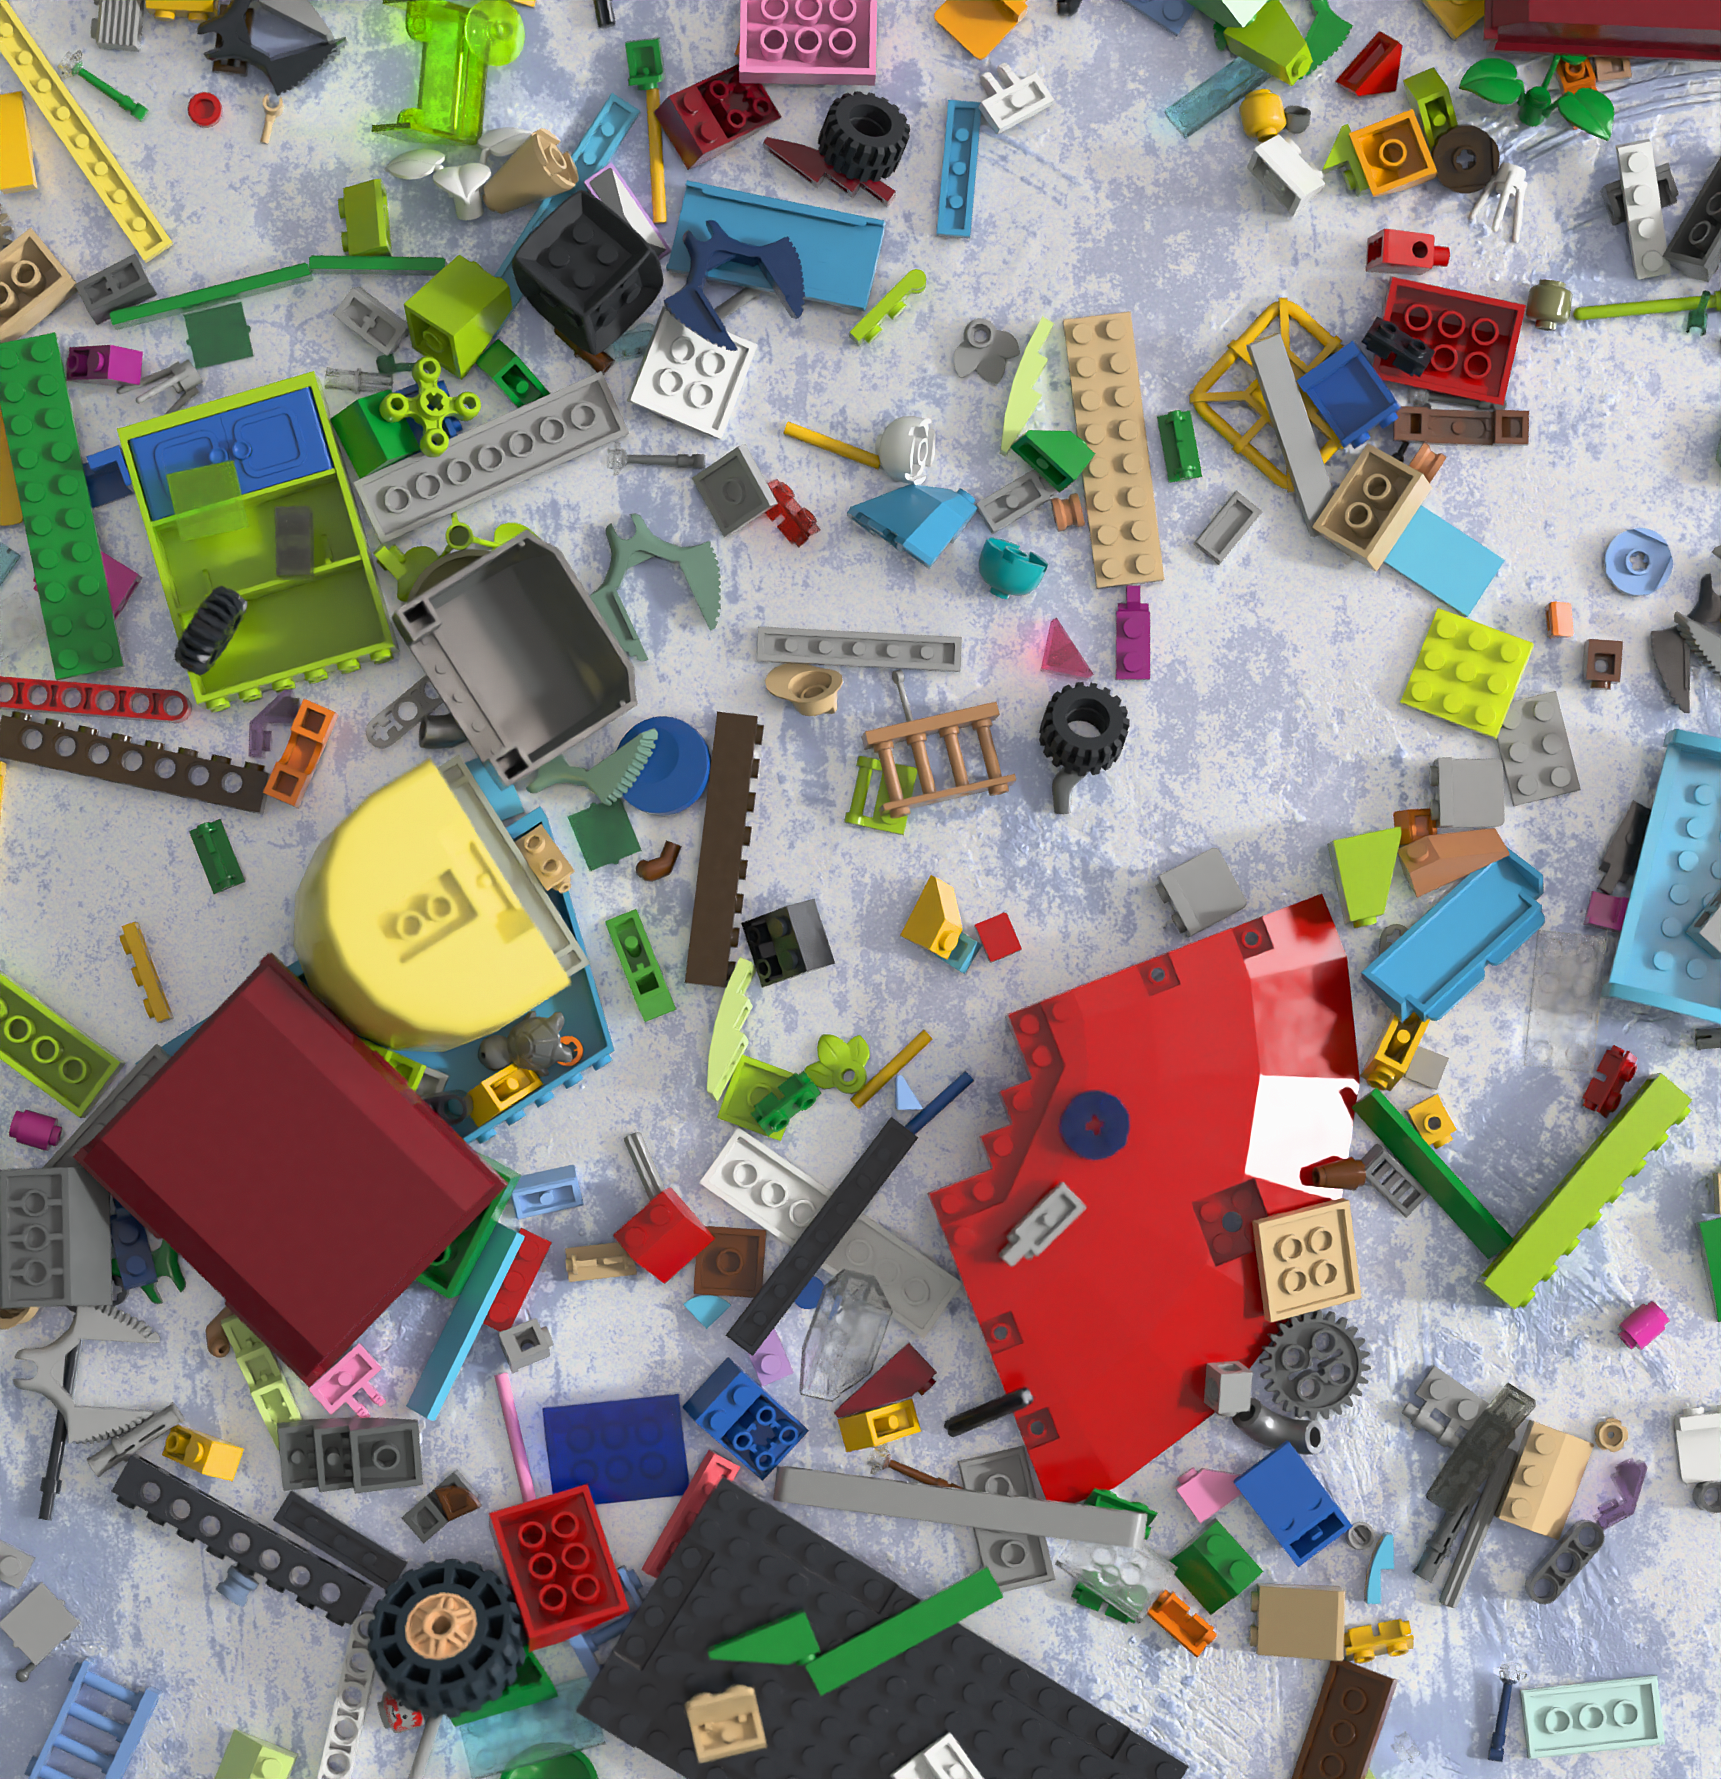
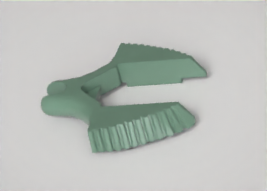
M633 513L630 516L636 527V532L632 538L627 540L621 539L616 534L612 523L607 526L605 533L612 553L610 566L604 582L589 596L624 652H629L631 657L637 656V660L647 661L649 659L617 592L621 588L627 569L653 557L673 564L678 562L710 631H712L718 624L716 617L720 616L718 609H721V604L719 603V600H721L719 595L721 592V588H719L721 581H719L720 574L718 573L720 567L717 566L719 562L715 559L717 556L712 552L714 549L710 547V541L686 547L668 543L653 535L643 518L639 514Z
M653 728L640 733L590 770L570 766L564 756L560 754L538 768L537 778L526 787V790L536 794L556 783H569L588 788L598 796L602 803L610 806L612 801L616 802L617 798H621L623 793L626 794L628 792L627 789L633 786V782H636V777H639L641 774L640 770H643V765L648 762L647 758L651 757L653 753L651 749H655L656 744L653 742L658 739V732Z

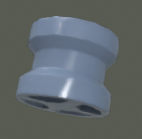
M231 1565L227 1571L228 1577L224 1582H220L215 1589L231 1602L244 1607L248 1602L247 1595L250 1591L256 1590L259 1583L250 1575Z

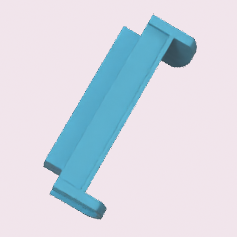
M1673 729L1665 735L1663 747H1666V752L1609 981L1607 984H1603L1600 998L1624 999L1721 1024V959H1714L1686 933L1687 929L1721 888V738Z

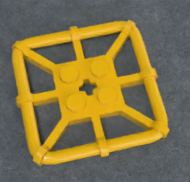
M1287 297L1278 298L1277 302L1269 305L1237 340H1231L1227 345L1228 350L1197 382L1193 393L1189 394V403L1193 404L1197 413L1234 446L1232 450L1237 455L1241 453L1274 484L1282 489H1287V493L1295 492L1287 466L1285 475L1249 443L1267 423L1273 428L1257 378L1245 391L1207 393L1238 358L1254 371L1246 345L1253 343L1278 315L1280 334L1296 382L1325 361L1331 353L1334 354L1344 347L1341 344L1343 340L1337 335L1333 337L1304 309L1294 302L1288 301ZM1289 315L1325 347L1308 366L1290 350ZM1297 383L1310 423L1328 438V441L1319 450L1325 464L1338 449L1342 451L1344 448L1332 428L1316 414L1319 411L1318 408ZM1244 401L1260 418L1242 436L1207 403Z

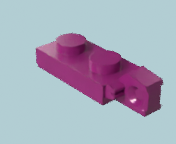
M1127 585L1126 603H1118V611H1116V680H1150L1149 603H1141L1139 585Z

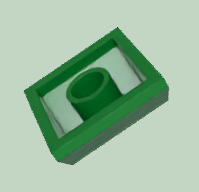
M391 389L357 399L330 419L359 479L421 451L406 418L398 422H388L380 414V404L387 395L393 393Z

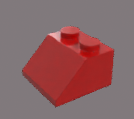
M671 1187L660 1192L612 1235L637 1264L664 1284L716 1239Z

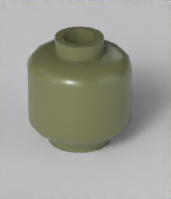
M1539 280V284L1532 286L1529 290L1526 317L1536 322L1535 328L1555 331L1556 325L1566 324L1569 320L1573 294L1566 289V284L1563 282Z

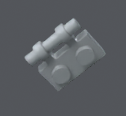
M1433 1365L1415 1391L1416 1395L1425 1400L1424 1404L1419 1409L1408 1402L1402 1414L1412 1420L1411 1424L1419 1430L1423 1428L1436 1437L1438 1444L1444 1448L1449 1446L1458 1453L1465 1444V1441L1455 1435L1457 1429L1461 1426L1472 1433L1491 1405ZM1434 1408L1450 1418L1445 1427L1430 1417Z

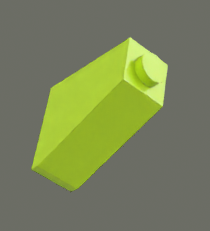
M1271 0L1260 8L1256 13V19L1250 25L1244 28L1227 27L1223 34L1230 52L1293 86L1300 77L1308 72L1313 60L1306 41L1279 0Z

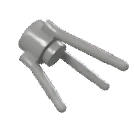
M187 359L181 364L178 361L169 368L141 378L140 385L121 386L117 388V393L122 394L167 377L166 381L137 397L136 403L140 404L170 386H173L178 394L184 390L185 393L166 412V414L179 411L191 397L199 393L196 386L203 381L192 363Z

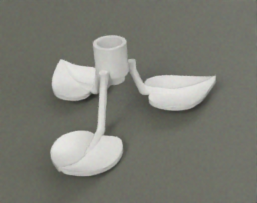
M506 127L485 133L478 140V146L484 149L481 152L480 164L469 163L463 166L444 168L440 165L445 160L443 153L433 149H416L396 157L386 166L385 172H389L391 175L402 179H418L436 171L433 175L434 183L449 193V197L454 198L457 218L460 220H473L479 218L484 213L480 193L484 192L483 183L491 175L490 168L486 166L487 157L490 154L504 156L516 152L533 132L520 128Z

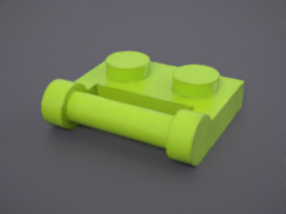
M858 756L856 766L859 767L850 812H846L844 822L904 835L908 815L891 819L890 814L880 815V807L890 802L880 760ZM895 763L903 798H911L917 768ZM872 770L882 772L872 818L864 816L863 811Z

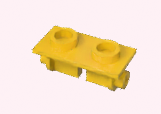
M1400 1618L1378 1623L1379 1636H1373L1371 1625L1347 1629V1633H1344V1647H1350L1346 1648V1661L1354 1660L1355 1663H1366L1374 1660L1375 1656L1388 1654L1390 1657H1396L1406 1654L1408 1649H1413L1414 1636H1406L1411 1634L1409 1620L1402 1622Z

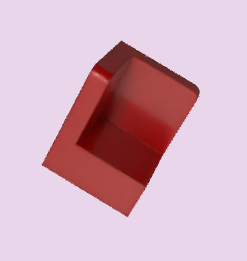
M1001 913L974 925L989 963L1022 950L1007 913Z

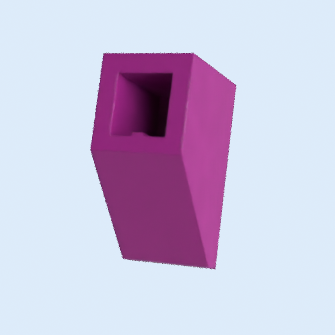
M114 345L69 347V356L66 362V381L110 386L140 385L143 351Z

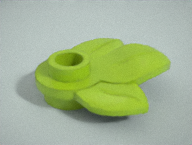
M821 1035L817 1045L820 1061L808 1065L804 1069L805 1073L821 1089L836 1087L845 1094L859 1092L867 1081V1073L864 1067L869 1060L870 1051L866 1041L860 1035H857L846 1044L835 1035ZM848 1071H853L855 1073L853 1080L849 1082L844 1081V1074Z

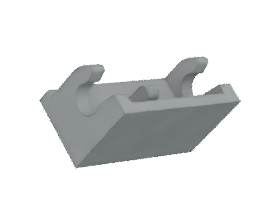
M361 287L352 288L333 314V316L386 356L394 353L399 348L398 344L409 335L407 322Z

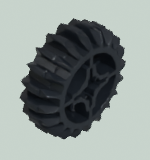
M223 585L213 589L211 594L207 595L205 601L201 603L182 633V637L175 649L174 660L182 668L198 676L208 672L214 666L217 659L220 658L239 628L238 626L246 612L247 601L239 593Z

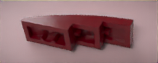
M766 137L763 141V148L816 188L826 178L853 198L861 187L887 208L896 197V191L882 181L873 182L868 179L867 182H860L857 178L851 180L846 178V175L843 173L838 174L833 170L834 167L832 165H827L824 161L825 156L821 155L817 149Z

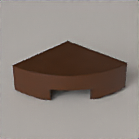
M448 1485L435 1490L449 1521L482 1506L477 1497L465 1488Z

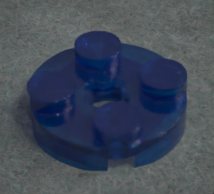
M1088 1090L1075 1095L1060 1116L1059 1128L1062 1140L1069 1149L1083 1158L1091 1160L1106 1159L1122 1149L1127 1143V1137L1130 1132L1129 1114L1120 1099L1107 1092ZM1097 1115V1119L1103 1120L1104 1124L1099 1129L1097 1136L1094 1135L1093 1130H1087L1086 1123L1091 1122V1116Z

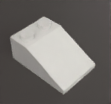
M1278 134L1254 149L1247 168L1281 205L1294 216L1324 188L1325 182L1322 180L1324 174L1314 163L1310 162L1307 164L1299 156L1301 150L1290 138L1287 137L1284 140Z

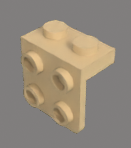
M743 1685L728 1688L723 1694L715 1696L711 1694L697 1695L685 1704L699 1763L767 1747L753 1688H746Z

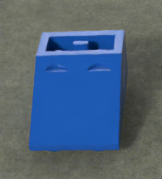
M729 1357L723 1361L682 1406L701 1428L762 1481L809 1431Z
M1288 1440L1233 1480V1483L1297 1567H1300L1353 1527L1343 1511Z

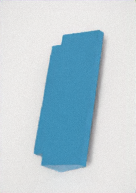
M1508 847L1509 856L1470 873L1361 972V978L1401 1022L1413 1012L1424 1023L1428 1019L1432 1021L1440 1020L1484 980V968L1488 964L1498 966L1503 963L1544 925L1545 916L1542 913V905L1536 901L1544 894L1543 874Z

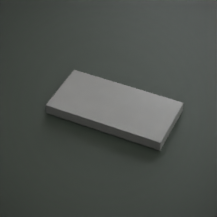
M1024 1445L958 1461L964 1489L1037 1499ZM973 1527L982 1568L988 1566L1001 1592L1056 1580L1045 1536Z

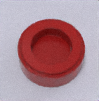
M198 93L188 103L189 117L199 127H212L222 117V105L219 99L211 93Z

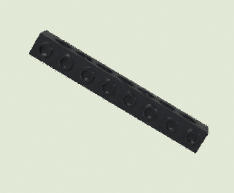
M136 1453L129 1458L111 1491L118 1495L116 1501L132 1510L136 1506L148 1512L146 1517L160 1526H164L166 1522L178 1529L176 1534L191 1543H194L196 1539L208 1545L206 1548L208 1553L224 1560L225 1556H228L237 1561L238 1563L235 1567L250 1576H254L255 1573L267 1578L265 1584L280 1593H284L285 1589L297 1595L295 1601L311 1610L315 1606L327 1612L325 1617L339 1626L343 1627L345 1622L349 1625L354 1623L374 1587ZM149 1482L156 1484L160 1489V1496L157 1501H149L143 1494V1488ZM177 1499L185 1500L190 1506V1513L186 1518L176 1516L173 1511V1504ZM207 1516L217 1518L220 1523V1530L215 1535L208 1534L203 1529V1520ZM236 1533H244L248 1536L250 1546L247 1551H239L233 1546L232 1541ZM271 1549L279 1554L280 1563L276 1568H269L263 1563L262 1556L265 1550ZM302 1566L309 1571L310 1579L307 1584L300 1585L293 1580L292 1572L295 1567ZM333 1583L339 1588L340 1596L338 1600L328 1601L323 1597L322 1588L324 1584Z

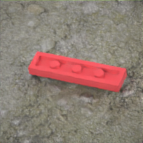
M708 1450L641 1570L657 1579L720 1476L723 1474L734 1480L740 1466Z

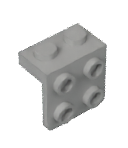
M1442 757L1434 760V766L1429 768L1430 786H1435V800L1430 802L1431 820H1436V828L1499 827L1503 825L1505 821L1503 763L1500 759L1452 760V757Z
M1211 848L1156 877L1159 884L1155 885V888L1164 904L1170 902L1175 914L1171 915V918L1179 933L1186 932L1188 938L1246 906V899L1217 848Z

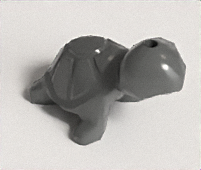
M529 1011L524 1020L511 1029L508 1037L501 1035L486 1037L478 1049L479 1061L492 1071L504 1069L513 1062L519 1068L532 1070L541 1077L549 1076L547 1068L555 1062L567 1063L572 1060L570 1048L562 1045L559 1031L564 1026L565 1021L563 1014L556 1012L550 1017L544 1018L536 1017L535 1011Z

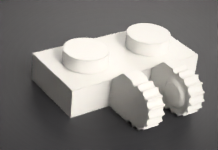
M1003 63L999 65L997 73L1006 87L1004 90L990 72L980 76L981 85L989 98L982 101L978 108L997 135L1053 104L1054 98L1037 73L1020 81L1009 64Z

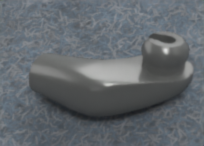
M1062 767L1056 774L1052 782L1055 814L1071 813L1073 787L1085 776H1078V772L1073 770L1071 774L1064 772L1065 767Z

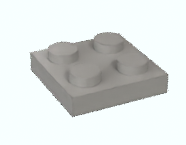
M746 444L736 447L692 478L724 537L732 535L778 504Z

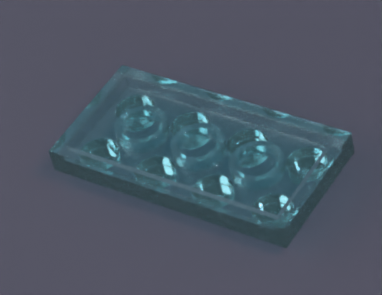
M585 1676L554 1685L559 1697L460 1725L459 1728L472 1779H482L606 1744L603 1729L576 1712L577 1705L591 1685L589 1677Z

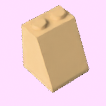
M1257 1583V1591H1251L1250 1611L1256 1612V1626H1250L1249 1645L1255 1646L1257 1655L1343 1661L1345 1591L1340 1586Z

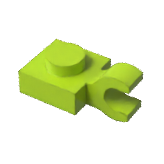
M382 544L372 552L377 558L376 562L384 571L388 570L395 579L398 580L407 572L402 566L407 560L403 557L404 553L395 544L389 549Z

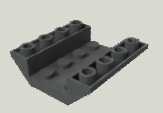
M84 1167L0 1170V1310L31 1307L113 1305L110 1193Z

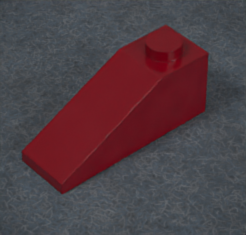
M908 1342L834 1411V1414L841 1418L912 1397L916 1392L922 1396L936 1383L932 1377L937 1371Z

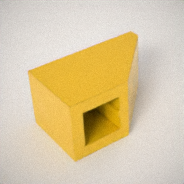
M177 1424L170 1430L162 1455L201 1474L233 1481L244 1449L223 1439Z

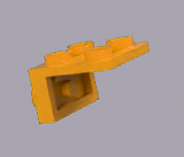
M946 0L935 12L934 19L977 60H984L1026 16L1028 5L1025 4L1027 0Z

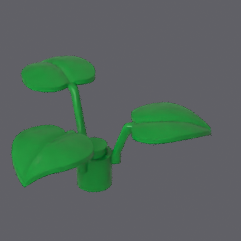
M1553 55L1554 58L1541 87H1533L1526 94L1524 82L1516 79L1517 69L1515 66L1499 58H1486L1476 62L1466 71L1460 82L1459 89L1474 93L1482 99L1495 104L1508 105L1518 99L1517 105L1520 106L1518 118L1527 126L1536 127L1541 125L1544 119L1549 118L1551 112L1558 107L1561 116L1575 127L1605 141H1609L1611 137L1614 106L1610 99L1601 92L1590 88H1581L1574 95L1572 92L1567 91L1551 104V97L1547 87L1560 59L1569 64L1578 65L1584 62L1587 56Z

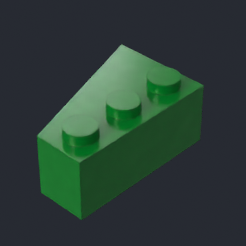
M527 1644L523 1647L526 1653L524 1663L520 1668H516L517 1677L512 1685L509 1687L506 1685L501 1691L503 1695L494 1702L490 1700L482 1705L483 1709L472 1714L470 1711L461 1713L460 1717L449 1718L454 1727L559 1697L552 1680L532 1651L529 1652Z

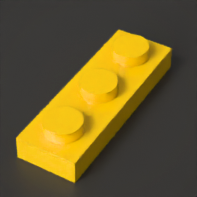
M132 922L122 926L124 934L119 936L126 955L132 954L136 966L131 968L137 986H144L148 998L144 999L143 1003L149 1018L155 1017L157 1023L174 1019L139 923Z

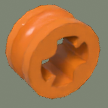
M573 1036L560 1037L561 1043L569 1045L571 1042L575 1043L577 1049H574V1051H577L578 1054L571 1062L564 1063L558 1061V1063L563 1066L576 1065L583 1057L584 1049L582 1043Z

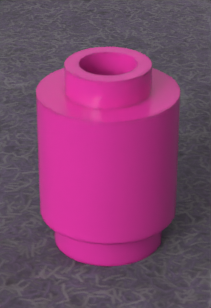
M27 1109L24 1112L17 1110L11 1122L9 1137L16 1138L17 1143L49 1151L51 1145L55 1147L58 1145L62 1127L57 1126V1118Z
M1650 1301L1647 1305L1643 1303L1618 1324L1621 1329L1618 1336L1629 1349L1632 1350L1634 1347H1637L1639 1350H1642L1666 1330L1665 1325L1670 1320L1654 1301Z

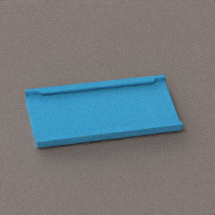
M686 181V191L669 263L666 265L667 271L684 275L689 274L691 259L683 243V235L689 230L697 240L708 241L712 236L705 222L707 220H714L731 238L756 246L767 245L788 236L790 238L789 242L792 241L793 243L792 247L795 246L796 253L799 254L798 259L801 260L800 265H802L801 271L803 272L802 278L804 280L802 284H804L803 292H805V298L803 299L860 311L866 310L884 237V220ZM728 261L708 272L707 279L775 293L758 265L752 267Z

